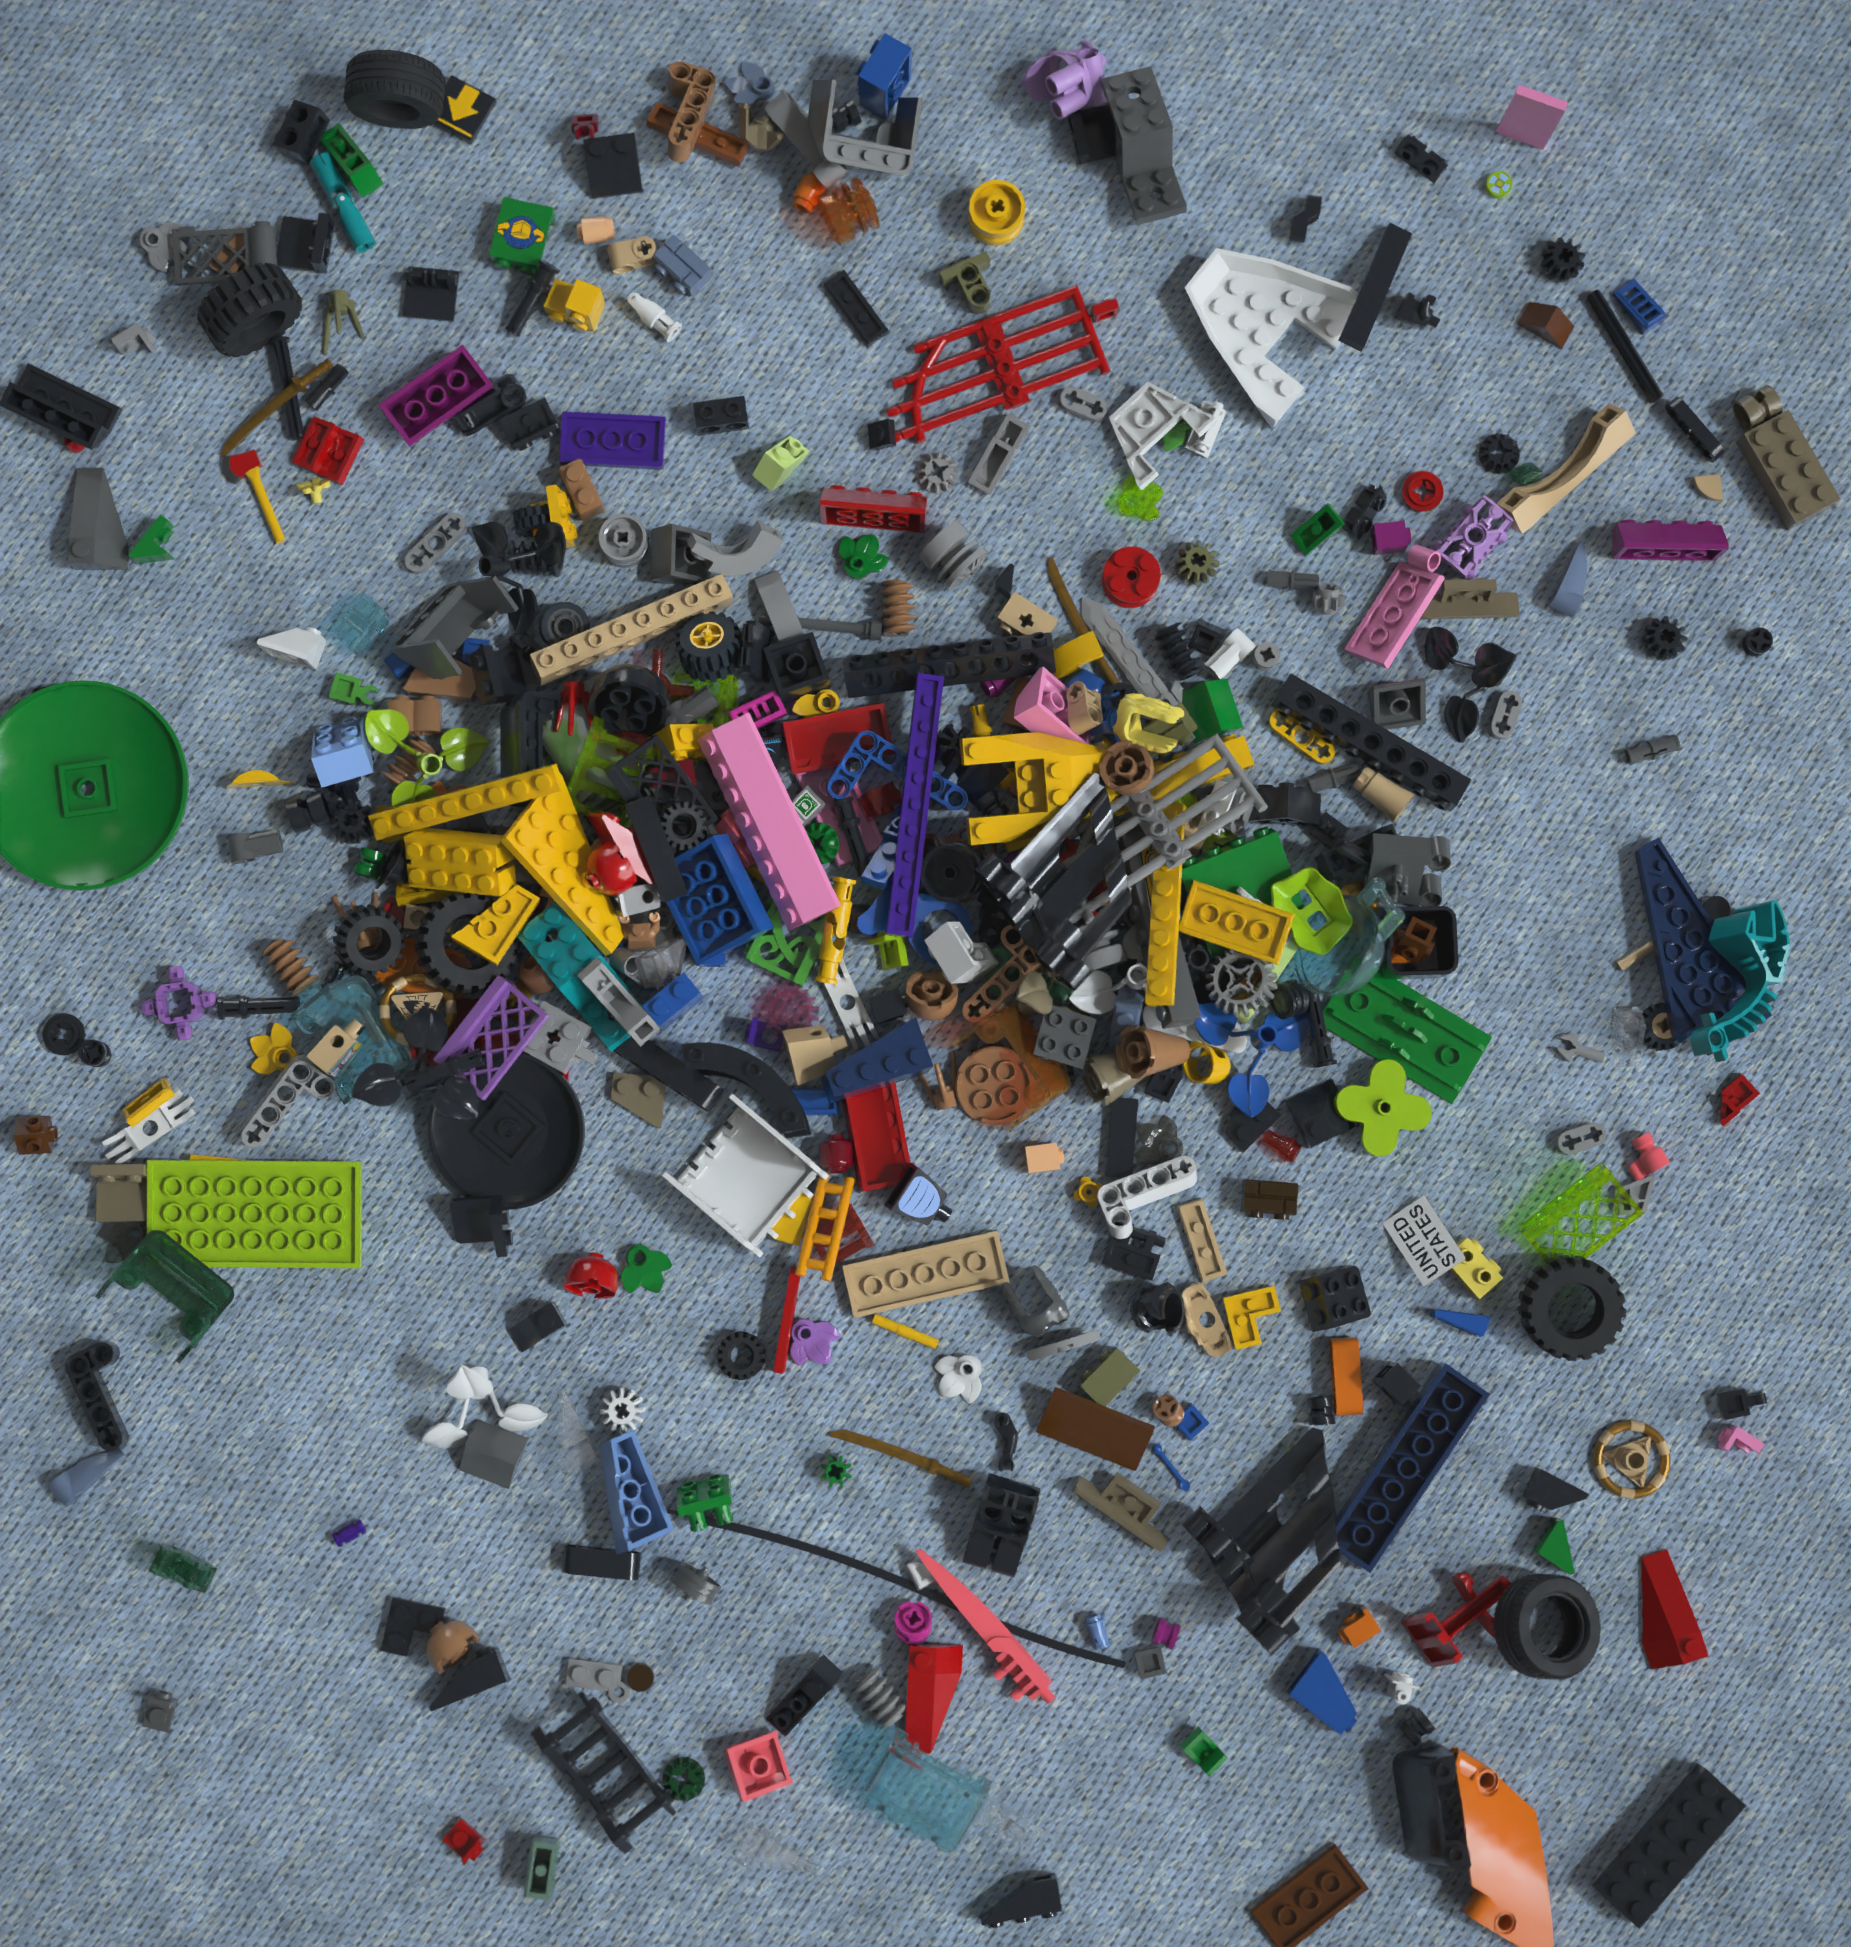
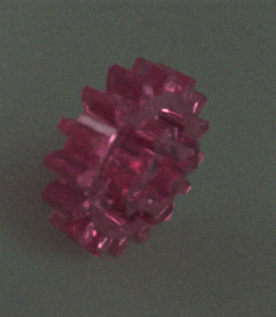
M786 984L783 992L776 988L775 997L767 996L771 1003L770 1005H763V1009L768 1011V1014L762 1017L763 1020H770L766 1028L768 1030L775 1029L774 1037L779 1036L785 1030L779 1027L775 1021H784L788 1024L789 1029L798 1028V1022L805 1016H808V1019L801 1028L813 1026L811 1024L812 1021H819V1017L814 1015V1012L819 1011V1006H812L816 998L814 996L807 998L808 989L801 993L799 992V985H795L794 989L790 990ZM793 996L801 998L807 1005H798L794 1002ZM784 998V1004L781 1008L774 1011L777 1002ZM789 1001L795 1011L798 1010V1013L794 1015L793 1025L789 1017L784 1016V1013L788 1012Z

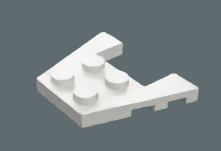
M1146 382L1109 417L1129 467L1135 477L1136 484L1141 490L1159 475L1143 455L1181 419H1184L1199 437L1217 422L1213 415L1176 398L1171 393L1149 382Z

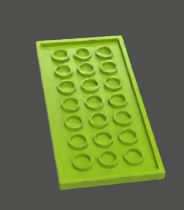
M147 1160V1267L361 1268L362 1161Z

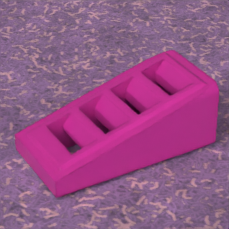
M776 689L728 712L731 719L734 720L739 717L738 714H747L748 710L752 709L758 720L754 722L757 729L787 716V712ZM769 701L772 702L774 709L776 711L773 714L771 713L767 705V702ZM762 705L767 715L764 718H762L757 708V706Z

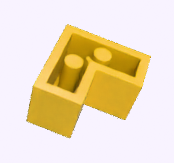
M555 278L544 304V309L549 319L557 323L569 322L573 328L581 332H586L587 330L595 331L605 307L601 288L578 279L572 285Z

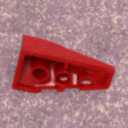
M1665 1549L1641 1557L1642 1645L1650 1669L1684 1665L1709 1657L1700 1628L1668 1550Z
M909 1644L904 1752L932 1753L962 1674L963 1645Z

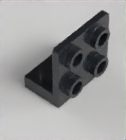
M319 212L318 220L284 216L277 249V266L327 274L335 227L330 215Z

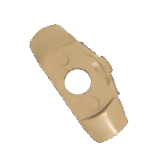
M1196 1282L1190 1284L1182 1290L1185 1307V1328L1189 1335L1191 1334L1198 1342L1199 1346L1202 1345L1208 1355L1212 1357L1223 1356L1233 1349L1228 1331L1203 1283ZM1210 1312L1214 1315L1215 1323L1213 1326L1204 1327L1201 1325L1200 1316L1202 1313Z

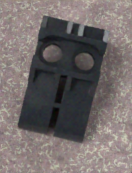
M989 1473L962 1563L986 1569L991 1552H993L995 1556L991 1571L1014 1578L1023 1549L1027 1543L1031 1524H1033L1041 1488Z

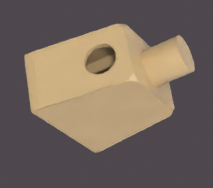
M822 1025L782 1031L791 1072L797 1086L823 1075L827 1070L836 1066L834 1053L848 1050L844 1035L830 1038L825 1026Z

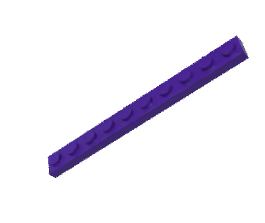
M924 673L916 675L885 934L912 938L914 934L943 691V676Z

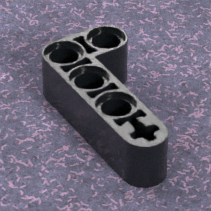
M108 1341L96 1343L71 1355L66 1361L65 1369L99 1445L106 1451H114L125 1447L129 1436L100 1370L116 1363L120 1357L119 1347L115 1343ZM104 1346L110 1350V1357L107 1361L102 1360L100 1356V1351ZM80 1358L86 1364V1368L82 1373L76 1369V1362ZM91 1382L97 1388V1392L93 1397L87 1393V1386ZM101 1407L106 1408L108 1412V1417L105 1421L100 1420L98 1417V1410ZM113 1423L112 1427H108V1429H103V1426L111 1425ZM112 1434H117L118 1439L110 1443L109 1438L112 1437Z

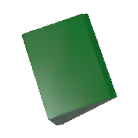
M1227 679L1205 681L1183 692L1182 704L1198 728L1193 732V735L1196 737L1193 740L1194 744L1207 740L1215 734L1220 736L1243 728Z

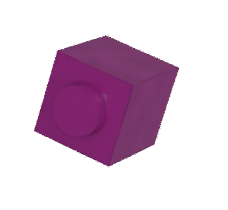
M1405 520L1374 524L1370 530L1374 555L1405 552L1409 546L1408 543H1411L1410 528H1406Z

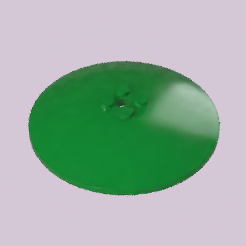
M84 680L68 681L51 685L30 694L13 706L1 718L0 854L14 868L40 883L55 888L77 891L98 890L123 883L137 876L152 865L168 848L182 823L186 811L189 792L188 767L176 733L168 721L150 703L124 688L109 683ZM86 782H93L95 791L91 795L85 796L82 792L83 785Z

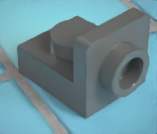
M156 1690L155 1694L148 1695L145 1701L148 1704L142 1727L167 1733L170 1732L178 1699L171 1698L172 1693Z

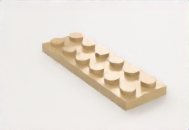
M998 1231L842 1266L854 1318L998 1286L1005 1282L1010 1283Z

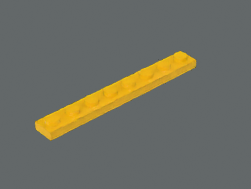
M552 764L368 815L377 841L560 792L565 788L557 764Z
M1172 803L1162 809L1167 819L1171 820L1185 811L1186 806L1184 803ZM1185 823L1175 829L1182 840H1184ZM1155 849V853H1154V858H1156V857L1159 856V854H1158V852L1156 851V849ZM1165 864L1153 872L1145 998L1147 1006L1174 1005L1182 864L1171 870Z

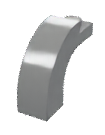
M759 520L756 521L750 533L743 541L732 546L714 544L694 533H691L687 540L691 554L700 560H704L708 571L719 575L723 574L724 576L744 575L761 568L773 558L784 542L779 530Z
M598 957L577 974L640 1046L661 1029Z

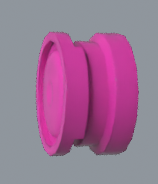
M908 1601L899 1606L895 1614L894 1623L896 1636L904 1643L915 1645L922 1643L929 1637L932 1625L930 1609L919 1601L917 1603Z

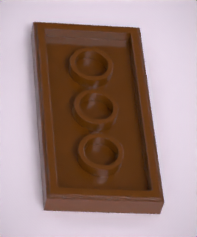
M1054 1387L1036 1432L1136 1471L1155 1426Z
M1334 1843L1252 1907L1250 1912L1276 1947H1295L1369 1888Z

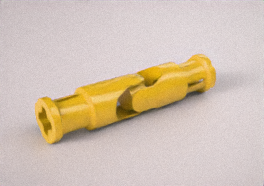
M833 876V881L835 882L833 890L841 906L826 913V922L818 957L821 961L815 981L837 985V970L839 963L842 962L847 926L852 908L850 898L852 887L856 884V880ZM832 936H837L835 941L832 942Z

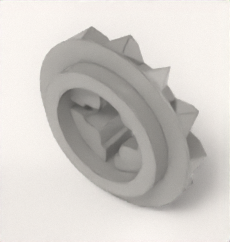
M941 452L928 454L920 461L917 469L919 483L925 490L931 493L939 494L949 491L958 479L957 463L950 455H945ZM933 463L939 469H945V471L942 472L943 481H941V479L938 478L937 475H931L934 470Z

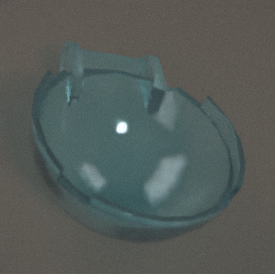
M1376 877L1372 879L1357 897L1350 894L1342 895L1347 910L1352 916L1353 923L1349 931L1327 954L1317 955L1301 948L1299 949V954H1294V965L1298 979L1310 992L1330 997L1353 993L1366 985L1378 972L1385 954V941L1405 918L1403 911L1395 906L1385 889L1386 884L1382 878ZM1377 897L1388 913L1381 921L1370 907ZM1316 911L1307 919V922L1316 931L1326 924L1327 920L1321 911Z

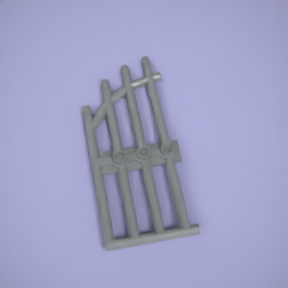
M1215 734L1155 773L1152 781L1141 792L1128 796L1122 795L1110 803L1112 814L1127 806L1133 815L1114 828L1117 839L1138 825L1146 834L1145 837L1121 852L1123 862H1126L1150 845H1153L1159 854L1158 857L1127 876L1128 887L1136 884L1165 864L1169 870L1180 866L1186 862V859L1192 856L1188 849L1254 806L1258 812H1263L1267 809V804L1218 734ZM1215 748L1222 759L1155 801L1149 792L1150 789ZM1228 767L1235 777L1233 780L1171 820L1167 819L1162 809ZM1240 787L1249 797L1184 840L1175 831V829ZM1091 816L1080 822L1068 835V838L1072 840L1078 837L1080 833H1083L1076 853L1062 862L1061 866L1064 869L1070 868L1092 844L1094 828ZM1105 890L1090 901L1086 898L1079 908L1076 909L1072 923L1074 924L1084 918L1086 924H1089L1095 918L1092 911L1109 901L1108 890Z

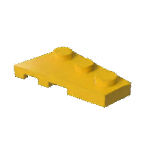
M516 885L495 901L485 912L472 919L462 930H458L453 934L451 939L498 966L540 902V898Z

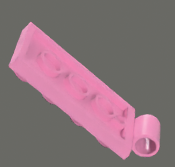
M1414 545L1410 548L1407 556L1409 564L1401 561L1398 563L1344 648L1349 655L1386 669L1390 667L1445 579L1443 575L1433 573L1441 561V555L1438 551L1420 545Z

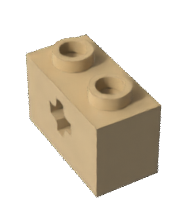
M1014 592L997 617V623L1000 624L999 629L1009 636L1013 635V633L1017 636L1032 635L1036 632H1051L1052 634L1058 624V619ZM1031 620L1030 626L1027 625L1025 628L1021 626L1022 621Z

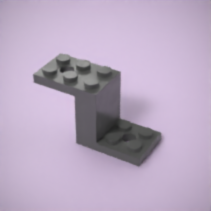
M1149 66L1102 78L1101 86L1115 123L1116 165L1137 225L1187 213V205L1173 169V126L1152 67ZM1130 93H1137L1140 96L1135 99H1131L1127 95ZM1156 192L1161 194V197L1153 199L1148 195Z

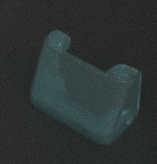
M358 975L327 984L291 1014L300 1031L308 1035L318 1032L321 1039L335 1025L344 1029L353 1017L365 1026L364 1031L357 1038L363 1044L362 1048L342 1073L344 1076L337 1080L335 1084L337 1095L344 1105L356 1100L352 1098L354 1084L359 1075L370 1065L375 1063L389 1064L394 1068L396 1074L408 1066L412 1060L407 1046L393 1040L384 1030L379 1019L380 1001L367 980Z

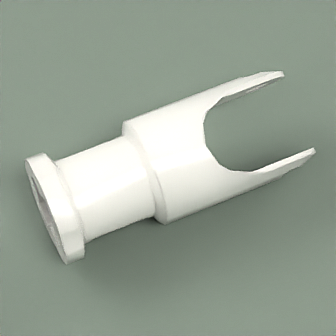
M634 292L629 294L628 302L637 311L641 321L649 328H655L661 333L666 342L673 340L680 332L682 324L673 321L667 316L665 310L657 303L644 299Z

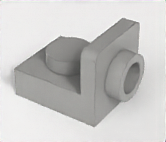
M135 323L111 339L122 355L126 352L132 353L136 351L143 341L152 353L156 351L152 344L156 339L147 327L142 329L138 323Z

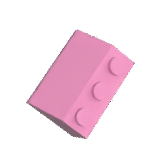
M1039 668L1017 697L1014 718L1030 732H1041L1090 744L1091 741L1089 730L1081 735H1077L1068 724L1066 698L1068 688L1046 668Z

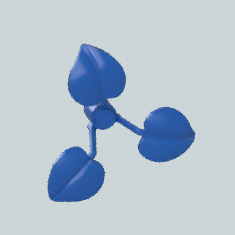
M1215 1002L1198 1004L1201 1017L1194 1024L1198 1034L1205 1042L1214 1046H1222L1227 1042L1228 1036H1250L1252 1046L1258 1050L1255 1059L1247 1071V1075L1243 1073L1234 1075L1227 1087L1228 1096L1233 1105L1247 1117L1253 1118L1264 1109L1269 1098L1267 1080L1261 1075L1252 1076L1253 1070L1261 1056L1265 1053V1049L1272 1044L1277 1049L1285 1052H1292L1301 1046L1309 1025L1307 1015L1301 1014L1284 1020L1271 1012L1266 1016L1263 1025L1257 1030L1250 1029L1248 1031L1233 1032L1232 1030L1236 1026V1017H1234L1232 1010L1230 1013L1225 1014L1223 1006L1216 1008Z

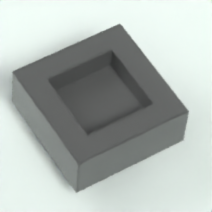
M1160 1646L1134 1652L1141 1680L1167 1674Z

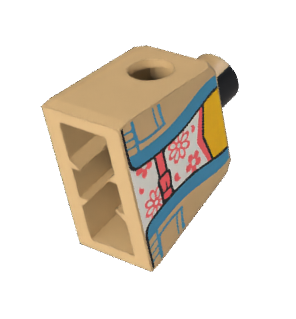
M354 1017L344 1029L335 1025L306 1057L325 1073L338 1079L362 1048L363 1044L357 1038L366 1027Z

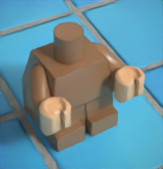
M650 912L649 919L651 923L628 924L630 922L629 916L618 917L623 930V936L628 940V950L632 952L656 951V935L660 930V915L658 912H655V914Z

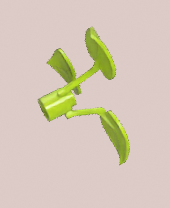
M391 709L370 710L365 718V733L369 743L375 750L390 754L396 749L398 744L401 748L417 757L416 765L419 771L422 772V775L416 780V784L411 781H403L394 788L391 795L393 808L435 797L434 789L429 785H421V782L427 779L428 775H435L441 770L443 756H445V762L451 769L466 771L478 762L484 749L489 744V741L476 731L467 728H452L444 732L440 737V746L444 751L440 752L438 756L428 752L421 754L401 741L407 737L409 725L406 717L400 712Z

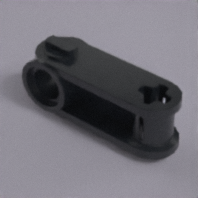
M507 373L492 383L493 388L452 416L461 426L462 435L470 436L525 403L527 399L525 389L513 374ZM515 388L513 394L505 395L508 389Z

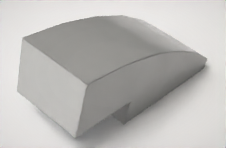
M1007 413L968 482L991 495L1032 426L1011 413Z

